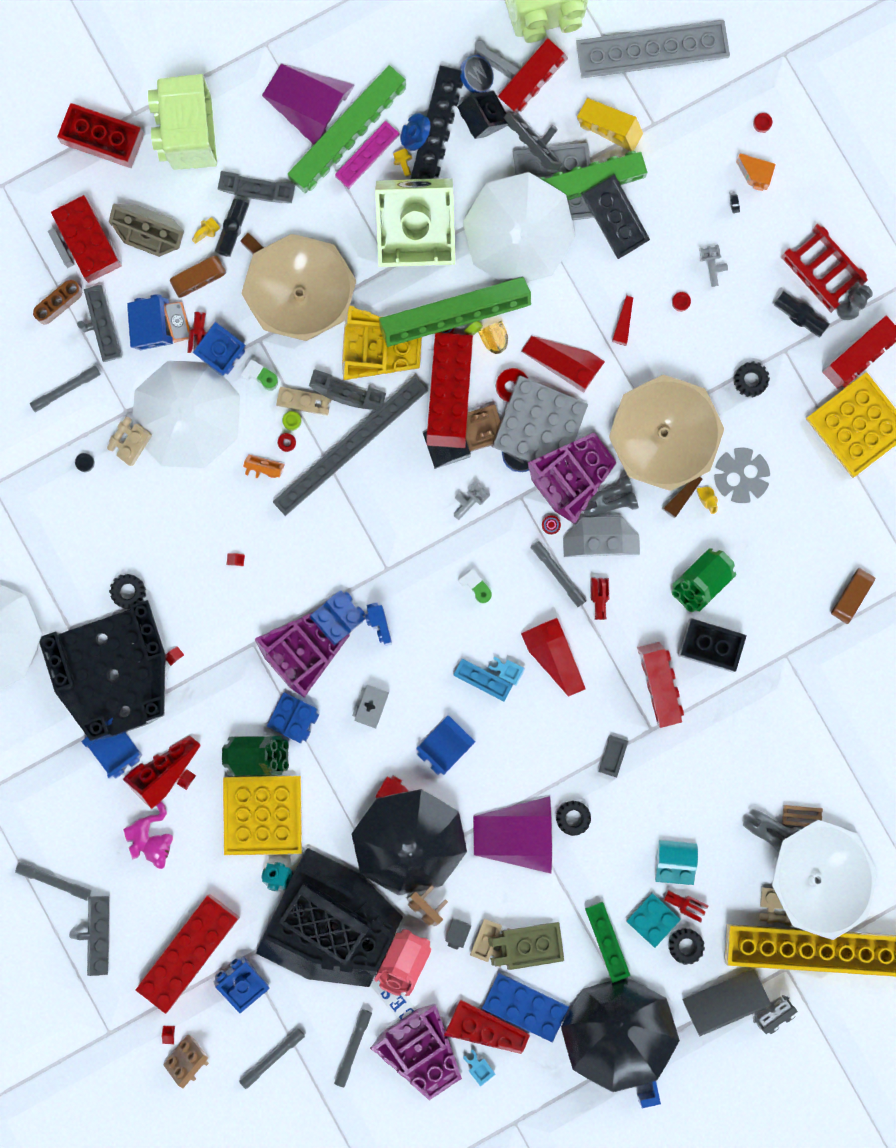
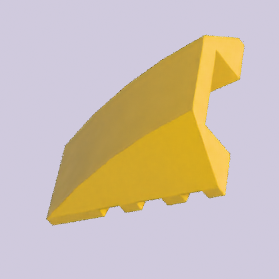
M350 305L345 319L343 334V380L419 369L422 337L387 347L380 331L379 318L381 317Z

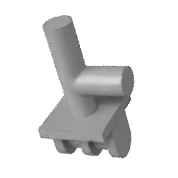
M717 244L715 247L707 246L705 249L700 247V262H708L711 287L719 286L717 272L728 271L727 263L715 264V259L722 258L719 245Z
M476 482L466 492L471 496L468 500L460 492L454 497L462 507L453 516L460 520L476 502L479 505H483L491 494H487L484 491L485 489L481 488L479 483Z

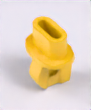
M406 148L394 152L395 161L393 164H401L405 177L411 176L407 162L413 158L412 155L408 154Z
M211 217L206 221L202 220V228L194 234L192 241L197 244L206 236L215 237V232L220 229V226Z
M710 487L697 488L696 492L702 505L709 509L710 514L717 513L718 498L714 496V490Z

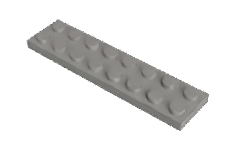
M725 20L576 40L581 79L730 58Z

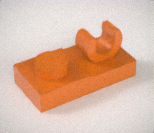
M248 454L243 467L247 468L245 471L247 476L250 470H254L256 472L255 478H258L261 473L271 478H280L285 464Z

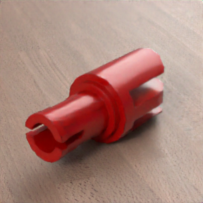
M194 312L193 329L189 330L187 353H191L192 349L194 351L201 338L207 333L204 330L206 313Z
M591 577V601L595 603L594 620H607L606 603L610 600L609 578Z
M668 890L664 901L680 908V913L700 923L703 920L700 916H705L706 911L703 909H708L709 905L691 896H685L684 898Z

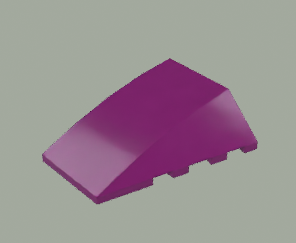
M280 64L263 92L262 97L281 113L287 121L293 124L305 138L315 145L326 133L328 123L342 100H347L355 84Z
M595 432L528 462L532 482L552 509L575 524L579 519V515L586 509L588 502L596 494L599 486L605 481L617 462Z
M313 612L254 639L269 665L290 689L304 698L350 636L348 634L334 646L310 618Z
M550 796L473 816L475 856L552 874V815Z
M436 1004L416 1009L386 1029L370 1047L374 1053L378 1054L384 1062L394 1068L400 1076L410 1082L429 1101L462 1079L448 1037L444 1036L445 1029Z

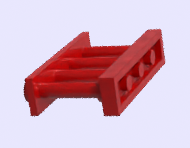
M817 224L812 229V232L815 234L796 251H792L789 248L783 253L781 258L828 311L832 313L840 305L838 301L842 295L857 282L861 286L864 285L868 278L865 271L858 268L831 239L828 230ZM820 240L827 249L809 265H805L800 260L801 256ZM833 254L840 263L822 279H817L813 274V270ZM846 268L853 277L837 291L830 293L826 289V284Z

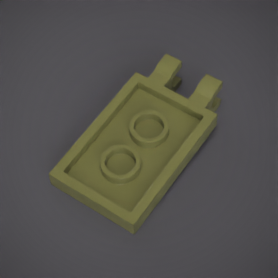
M560 922L502 930V937L488 938L489 946H501L502 956L491 958V965L495 967L506 965L507 970H514L565 961Z

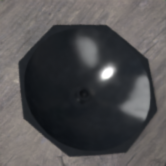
M422 789L376 798L351 833L360 874L396 895L427 890L431 885L434 888L443 886L467 853L459 811Z
M628 977L613 983L608 981L584 988L561 1025L572 1070L611 1092L657 1081L680 1042L667 998Z

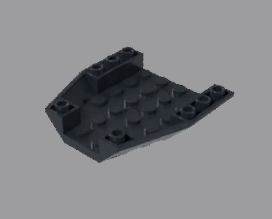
M149 600L131 605L130 610L63 633L55 631L41 636L39 643L54 692L90 741L114 737L149 725L165 716L166 653ZM104 634L107 636V642L100 645L98 637ZM113 670L119 673L115 681L109 679V673ZM125 706L129 707L130 714L127 717H122L120 710ZM113 718L112 723L108 725L107 722Z
M307 848L262 937L256 954L309 980L370 987L403 916L360 873ZM305 881L372 923L346 965L279 923ZM300 896L298 905L302 906V908L309 907L308 900ZM313 909L316 920L326 918L323 909ZM310 910L303 911L301 915L302 923L312 921ZM289 914L286 918V921L292 925L299 923L298 916L294 914ZM330 920V923L335 922L338 925V929H342L340 920ZM327 921L317 923L319 933L328 932ZM314 924L303 926L306 934H316ZM355 930L347 931L348 940H357L360 933ZM344 932L333 934L335 944L346 942ZM330 934L320 936L321 944L325 946L332 945ZM365 940H371L374 947L372 950L367 951L363 948L362 943ZM347 945L336 947L338 955L345 959L348 954Z

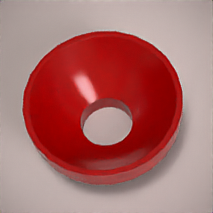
M509 368L501 372L497 377L495 388L498 396L503 401L508 402L512 393L505 389V384L508 381L515 384L519 375L528 379L522 370Z

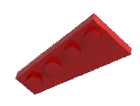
M460 1000L444 1036L522 1054L530 1034Z

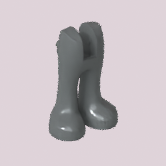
M867 285L852 288L848 293L850 303H841L836 309L837 315L843 320L857 318L859 310L864 309L867 300L873 296L872 289Z
M628 475L622 476L617 485L597 491L588 502L596 501L597 507L584 511L586 517L601 515L623 507H628L632 510L639 509L634 492L616 500L605 502L607 498L633 491Z
M751 809L749 813L756 819L761 820L759 826L756 827L753 823L746 820L743 822V826L748 831L777 849L778 856L783 840L768 832L767 828L772 829L784 838H788L802 829L800 827L788 828L756 809Z

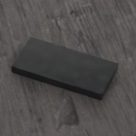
M615 174L610 175L581 193L617 259L622 258L650 241L647 232Z

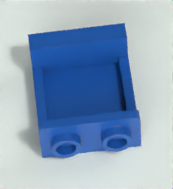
M154 294L148 299L136 298L134 302L127 303L130 348L142 351L173 344V337L166 335L164 304H169V299L162 297L160 294Z

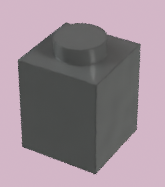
M453 918L445 938V942H448L447 946L456 950L459 947L464 948L472 925Z

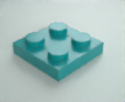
M651 893L626 922L656 948L681 919Z

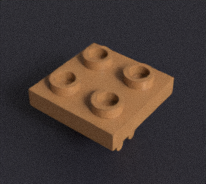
M495 404L468 412L466 442L470 452L492 446L501 423Z
M432 885L421 896L417 892L412 893L407 898L409 901L407 905L415 913L419 911L423 915L421 919L428 926H437L444 920L438 913L448 901L445 899L434 910L424 900L434 889Z
M188 1034L167 1058L163 1066L176 1084L184 1089L190 1080L195 1081L197 1079L194 1075L203 1065L207 1066L209 1064L207 1061L209 1057L196 1040Z

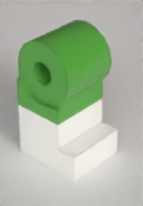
M252 359L241 374L242 378L248 382L251 378L260 382L268 391L275 390L278 386L277 376Z
M474 569L458 580L462 587L466 584L475 594L477 602L486 604L490 601L492 592Z

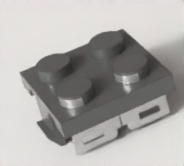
M782 995V997L780 996L771 1002L772 1006H770V1009L765 1008L753 1016V1023H757V1026L763 1033L771 1035L779 1030L780 1024L792 1021L798 1011L789 1001L790 997ZM780 1000L781 1002L775 1006L774 1004Z

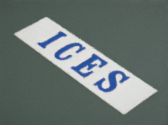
M374 980L371 983V988L398 1021L417 1009L403 992H401L400 996H396L381 989L379 980L377 982Z

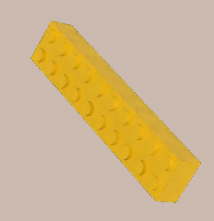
M726 924L725 964L727 966L896 977V935L846 932L831 940L797 928Z

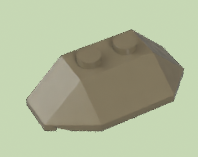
M115 203L112 205L108 222L113 226L124 244L157 257L180 248L184 230L174 219L139 205Z

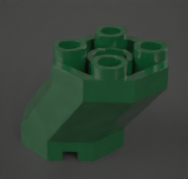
M282 736L229 737L227 739L229 741L228 744H224L222 747V765L230 771L227 772L229 776L282 775L289 768V743L287 740H283Z

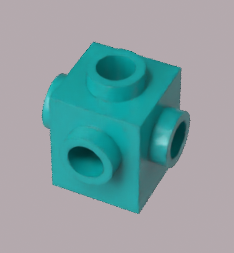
M267 863L266 868L262 871L261 879L268 890L278 892L279 889L286 890L294 872L289 867H285L286 865L283 863Z

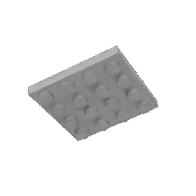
M588 142L548 147L563 164L559 170L545 169L538 157L530 152V149L513 151L515 175L529 172L538 178L545 177L546 179L552 177L557 172L567 173L571 172L570 170L575 167L585 168L590 164ZM583 197L568 200L572 220L594 218Z
M519 375L492 448L527 462L535 460L576 440L589 404Z

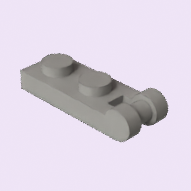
M483 41L475 43L474 54L485 58L491 67L511 80L520 71L517 64L511 61L508 62L503 59L500 53L487 49Z

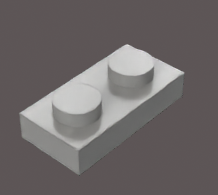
M55 228L48 230L47 232L67 269L74 266L72 262L74 257L69 248H65L63 244L65 240L61 232H57Z

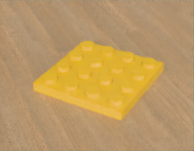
M867 372L806 418L852 478L856 477L896 446V408Z
M301 776L223 777L224 855L302 854Z

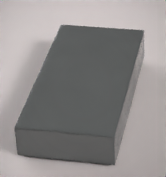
M610 735L598 772L617 778L629 741Z

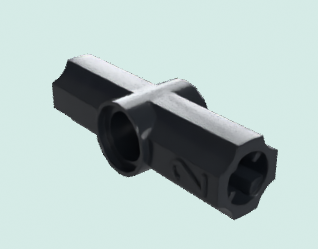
M233 199L227 218L223 222V229L215 248V252L222 256L231 257L237 238L241 234V227L250 205L244 200ZM230 225H237L236 230H227Z
M784 291L774 303V306L788 315L794 324L799 327H805L819 338L830 325V323L814 313L813 308L808 304L797 301Z

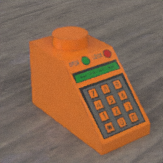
M740 153L736 163L748 185L753 186V189L758 191L767 190L770 186L776 164Z

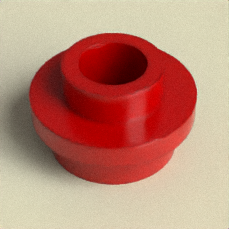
M283 433L277 440L278 447L284 452H290L296 447V438L290 433ZM287 439L291 441L289 446L284 445V441Z

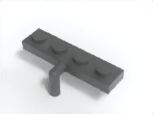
M507 112L504 119L508 122V127L519 135L520 141L530 148V152L534 156L538 157L541 165L547 170H559L563 164L547 147L548 142L557 132V127L552 125L543 138H540L519 113Z
M103 285L83 289L92 323L85 324L83 321H79L77 323L78 328L82 332L94 330L103 363L122 358Z
M88 896V932L79 933L71 931L69 933L71 939L79 941L88 940L87 976L108 975L109 896Z

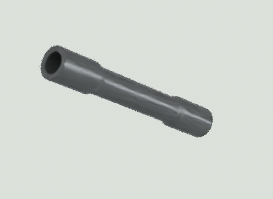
M94 365L79 376L48 394L40 396L29 404L36 413L63 395L97 378L101 373L96 365Z
M540 541L535 543L531 547L533 552L546 565L565 589L570 599L579 608L587 600L566 577Z
M22 862L18 863L15 870L17 874L48 884L85 901H88V896L92 892L90 889L69 883Z
M362 1009L354 1034L334 1082L339 1087L345 1088L362 1037L373 1014L368 1010Z
M299 1028L292 1032L280 1046L239 1080L243 1088L247 1090L276 1061L305 1038V1034Z

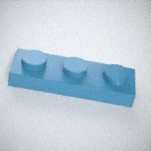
M461 659L453 675L505 702L513 687V684L464 659Z

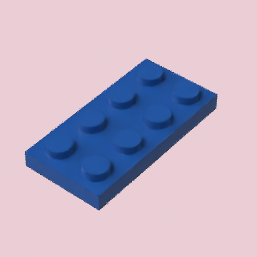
M498 972L482 1009L553 1043L569 1006Z

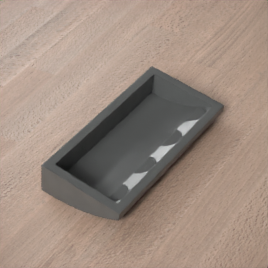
M754 968L682 999L699 1037L772 1006Z

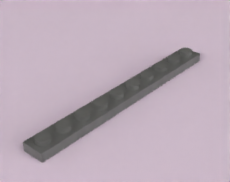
M416 376L383 404L381 410H376L278 496L273 501L274 505L286 517L428 392L426 387Z

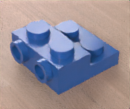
M214 322L192 353L218 374L224 376L225 373L228 375L234 368L233 362L236 358L239 360L243 356L246 345L218 323Z
M341 590L310 615V618L334 646L365 620L363 609L359 606L355 607L351 602L353 601L351 595L348 592L343 593Z
M378 602L366 605L368 613L364 615L367 625L371 626L373 630L380 628V630H377L380 643L383 642L385 646L392 645L383 606L378 605Z
M283 692L267 727L302 744L303 741L306 742L311 734L309 728L312 723L315 724L320 714L317 713V708Z
M244 956L240 959L237 957L232 960L230 968L226 971H219L213 981L215 988L239 1014L270 989L269 985Z

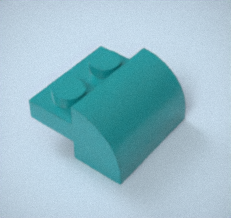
M659 840L655 882L694 885L698 867L697 843Z

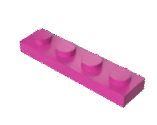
M385 121L335 174V178L350 189L400 136V133Z

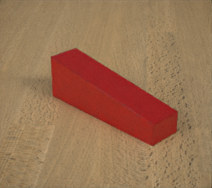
M626 295L612 339L613 343L627 346L634 297Z

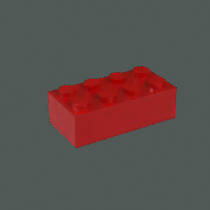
M70 102L57 138L62 145L132 169L144 137V132L139 126Z
M85 195L51 211L87 283L122 267Z
M887 315L884 316L822 373L837 389L841 386L845 388L857 377L855 373L860 375L871 365L869 361L875 362L885 353L884 348L887 351L896 343V325Z

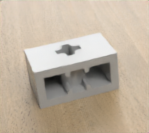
M368 684L366 688L362 687L359 698L362 699L360 706L356 705L352 714L355 717L354 721L377 729L390 693ZM373 701L375 709H371L368 712L365 704Z

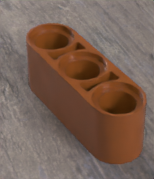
M215 255L173 276L169 282L177 297L182 298L223 277L227 272L219 257Z
M74 280L65 281L34 307V318L43 325L51 323L81 298L82 288ZM75 286L77 288L75 293L68 294V290L71 287ZM56 299H62L59 306H54ZM42 311H47L46 317L39 318V314Z
M859 567L834 606L831 615L848 625L872 587L876 577Z

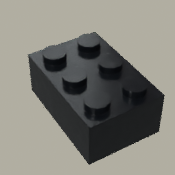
M690 618L678 656L735 673L747 635Z

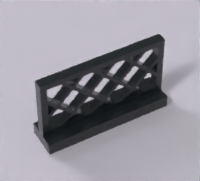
M307 881L304 882L279 922L344 965H346L372 924ZM300 896L308 900L309 907L299 909L298 899ZM313 909H323L326 918L316 920ZM310 910L312 921L302 923L300 912ZM297 913L298 924L292 925L286 921L289 914ZM330 920H340L342 929L332 930ZM327 921L329 931L319 933L317 923ZM314 924L316 934H306L303 926ZM355 930L360 933V936L357 940L349 941L347 931ZM344 932L346 942L335 944L333 934ZM330 934L332 945L325 946L321 944L320 936ZM347 945L348 954L345 959L338 955L336 947Z

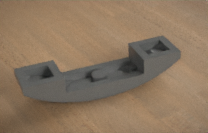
M221 171L217 189L245 198L292 204L295 184L280 181L276 183L242 177L237 173Z
M316 369L313 370L309 387L319 394L338 403L368 410L382 409L386 392L368 387V390L365 391L332 380L331 374Z

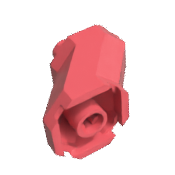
M403 929L401 933H396L374 978L376 982L380 981V988L396 996H400L401 992H405V996H410L431 953L430 941L414 935L407 929Z

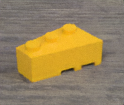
M589 98L586 99L577 115L581 128L592 131L630 152L635 150L643 135L637 117Z

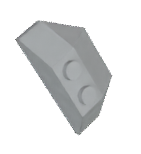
M620 516L582 517L564 536L563 554L564 557L640 555V536Z

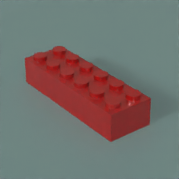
M435 333L427 426V445L465 448L473 335Z
M211 894L207 895L135 991L163 1013L167 1014L240 919V916Z

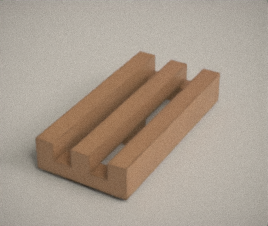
M783 805L782 824L808 826L811 824L787 821V817L822 821L823 808ZM787 809L817 812V816L787 813Z

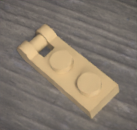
M280 387L276 406L328 416V405L331 403V399L320 394ZM316 401L321 402V406L319 408L315 407Z

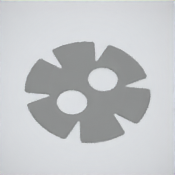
M734 448L735 460L726 452L715 466L716 469L725 472L714 475L716 487L724 497L734 490L731 498L732 502L750 503L749 491L759 499L768 489L769 483L760 478L771 476L769 465L761 454L751 461L753 449ZM754 465L757 468L758 473L754 478H748L745 475L744 469L746 466ZM730 473H737L740 476V483L738 485L731 486L728 484L727 477Z

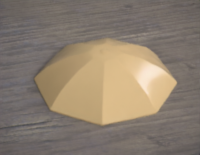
M290 234L253 254L241 294L264 331L308 341L345 321L356 279L334 244Z
M661 375L623 394L609 439L628 477L672 491L711 471L725 428L705 388L667 375Z

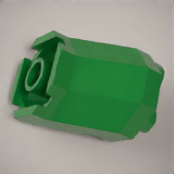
M709 548L672 584V596L688 612H700L737 576L736 571H733L735 567L734 561L724 551L718 550L714 552L712 548Z

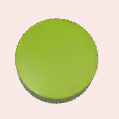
M476 321L468 326L464 332L466 335H475L483 328V325L480 321Z
M289 411L284 414L282 423L287 430L295 431L300 428L302 419L297 412Z

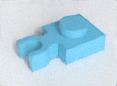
M494 657L493 660L498 662V666L492 667L489 665L488 668L495 672L500 671L499 678L517 686L525 668L508 659L503 664L500 659Z
M472 1049L473 1060H468L466 1056L463 1058L473 1066L468 1071L481 1087L496 1074L485 1059H482L480 1062L478 1061L477 1054Z

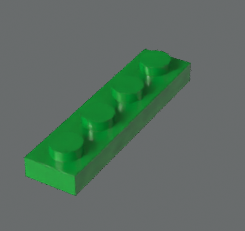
M603 901L586 907V914L612 983L631 976Z

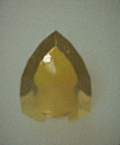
M502 321L491 324L478 332L486 349L491 353L500 354L506 350L509 337Z

